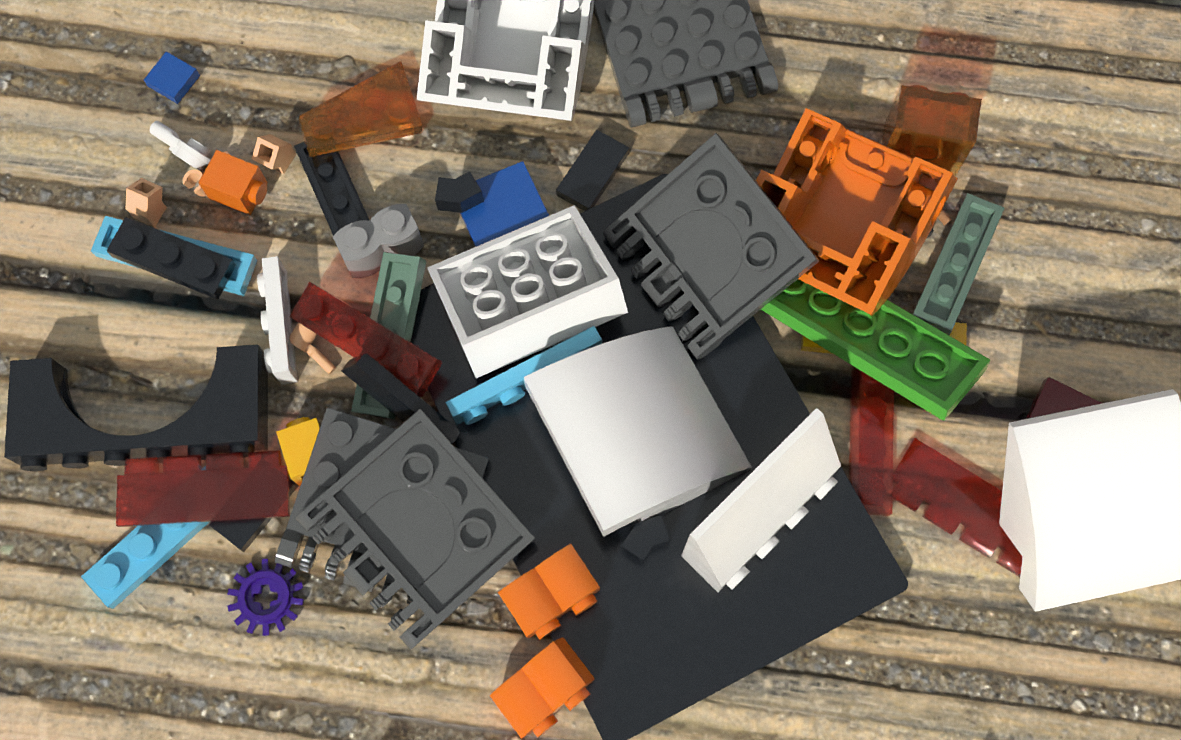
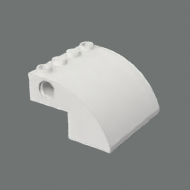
M437 0L435 21L425 20L417 100L572 121L583 80L595 0Z

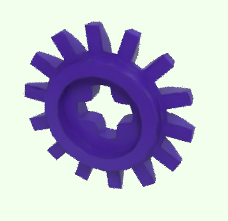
M262 559V570L256 571L252 563L247 564L246 568L250 575L245 579L237 573L233 579L241 583L240 589H228L227 595L238 597L237 603L227 605L228 611L240 610L242 613L234 622L238 626L249 620L250 624L246 632L253 634L258 625H262L263 636H269L272 623L276 624L279 632L284 631L285 626L282 617L286 615L295 621L298 615L290 610V606L303 605L304 599L293 598V593L304 588L302 582L294 585L290 584V581L297 572L292 568L286 575H283V565L278 563L275 569L271 570L268 559ZM269 585L271 592L278 593V599L271 601L270 608L264 610L262 603L255 602V595L261 594L263 586Z

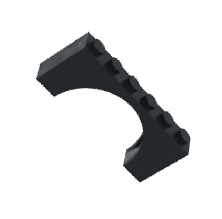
M259 345L217 347L216 361L211 378L195 404L185 414L167 426L139 435H113L91 428L81 417L72 401L68 385V370L54 359L10 361L4 457L20 465L21 470L44 471L47 470V465L62 464L65 468L80 469L87 468L89 462L104 461V464L111 466H124L130 464V459L146 458V461L151 463H167L172 461V456L186 455L191 460H210L213 458V454L229 453L231 457L246 458L254 456L255 451L268 450V371L265 365L264 351Z

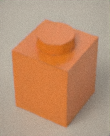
M219 150L215 151L198 182L210 200L250 216L255 206L263 202L268 184L259 166Z

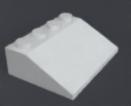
M575 205L427 267L476 378L569 339L592 326H599L628 313L619 278Z
M816 408L689 535L682 557L717 592L725 585L733 590L750 572L745 565L756 554L763 559L780 542L774 535L785 524L792 530L809 512L804 505L814 495L821 500L838 483L833 475L841 467L824 414Z

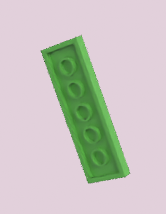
M797 279L761 309L943 421L984 374L990 363L989 358L889 300L872 316Z

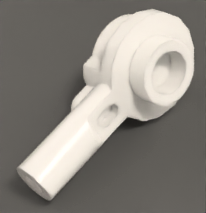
M155 121L151 124L149 131L152 135L169 145V150L178 158L203 172L211 160L208 158L211 152L210 149L193 138H190L185 143L174 130L160 121Z

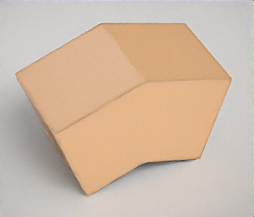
M268 134L257 138L251 160L284 174L295 158L296 153L290 143Z
M140 178L126 188V210L134 219L155 228L167 208L162 202L163 187Z

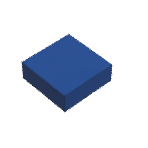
M165 52L144 78V82L149 88L178 104L199 78L200 74L196 68Z

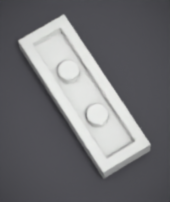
M278 256L262 258L263 273L257 275V283L261 297H265L266 310L261 311L262 329L265 335L269 334L270 348L264 350L266 369L268 373H273L282 385L296 383L298 379L295 349L289 340L293 328L287 270Z

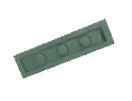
M967 193L914 310V316L950 335L1005 209L1004 207Z
M383 252L363 353L370 355L403 382L426 260L417 256ZM356 385L352 412L395 419L396 416L359 385Z

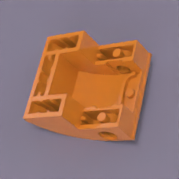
M807 108L774 174L761 169L756 179L757 183L820 260L798 279L872 316L887 301L906 274L958 180L948 170L916 156L912 158L846 129L841 123Z

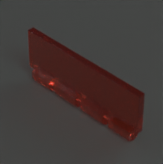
M914 438L889 479L896 483L889 497L913 512H916L922 501L927 502L929 505L922 515L923 518L950 535L956 531L961 523L965 528L959 537L960 541L988 558L992 556L998 546L1003 550L1000 552L996 563L1020 577L1022 555L999 524L1002 491Z
M280 450L249 452V468H244L242 452L207 454L206 470H202L200 455L164 457L163 460L164 473H159V460L157 457L126 459L125 475H117L116 526L128 527L290 517L289 472L287 466H281Z

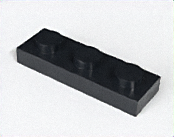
M128 217L124 218L106 250L113 258L215 299H219L236 267L235 262L231 258Z

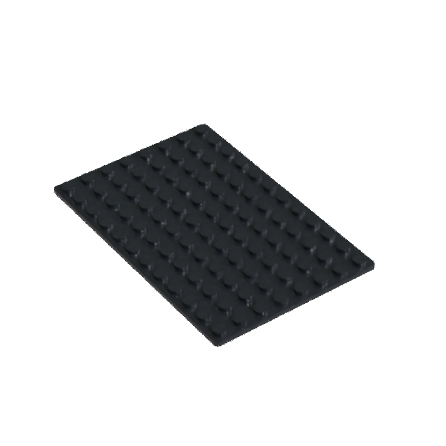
M668 174L657 176L580 213L619 278L628 313L595 327L602 338V344L639 332L673 326L678 335L681 328L699 314L695 306L692 305L682 316L668 321L663 315L664 311L681 297L684 292L681 291L673 300L660 308L649 297L641 283L660 267L662 263L660 262L658 266L639 279H636L631 272L633 266L651 251L647 243L633 256L622 260L616 252L620 246L613 248L603 235L608 226ZM433 283L421 289L409 353L439 413L459 429L460 434L454 441L456 447L489 458L483 480L535 537L533 541L513 558L520 575L522 576L554 553L572 544L600 586V591L594 594L598 600L594 605L577 616L573 610L564 614L558 619L561 627L550 635L553 641L564 637L595 678L586 687L590 695L583 702L602 740H628L897 596L908 588V581L842 467L833 475L838 483L821 500L814 495L804 505L809 512L792 530L785 524L774 535L780 542L763 559L756 554L745 565L750 572L733 590L725 585L717 592L682 557L689 535L810 415L753 316L727 336L712 352L699 360L695 358L687 345L709 325L707 324L704 329L687 341H683L678 335L752 469L663 514L662 518L670 537V543L652 550L645 562L641 564L621 550L622 543L635 524L639 523L638 520L603 537L527 389L524 390L525 395L512 404L503 406L502 402L488 408V414L473 424L466 425L464 421L457 425L455 424L445 402L555 345L476 378Z

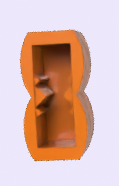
M569 544L508 584L498 594L526 637L529 639L536 634L538 639L542 640L561 627L558 619L564 614L573 610L577 616L598 601L594 594L600 591V586L572 544Z
M564 637L540 651L519 671L500 685L490 697L521 739L532 732L538 738L558 722L554 714L566 705L569 711H571L590 695L586 687L595 678Z

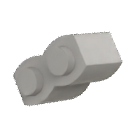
M407 204L388 206L377 212L371 220L350 223L342 227L333 236L352 278H364L379 272L383 252L414 256L424 247L418 226Z

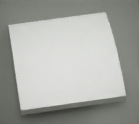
M673 326L647 330L597 345L552 363L524 377L525 387L603 537L635 520L641 522L663 515L752 469Z
M1173 389L1009 422L999 525L1022 555L1019 589L1035 612L1181 580V402L1178 393Z

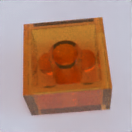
M901 85L885 121L882 145L912 158L915 156L952 172L956 176L976 143L982 99L969 97L961 92L944 93L933 91L921 85Z

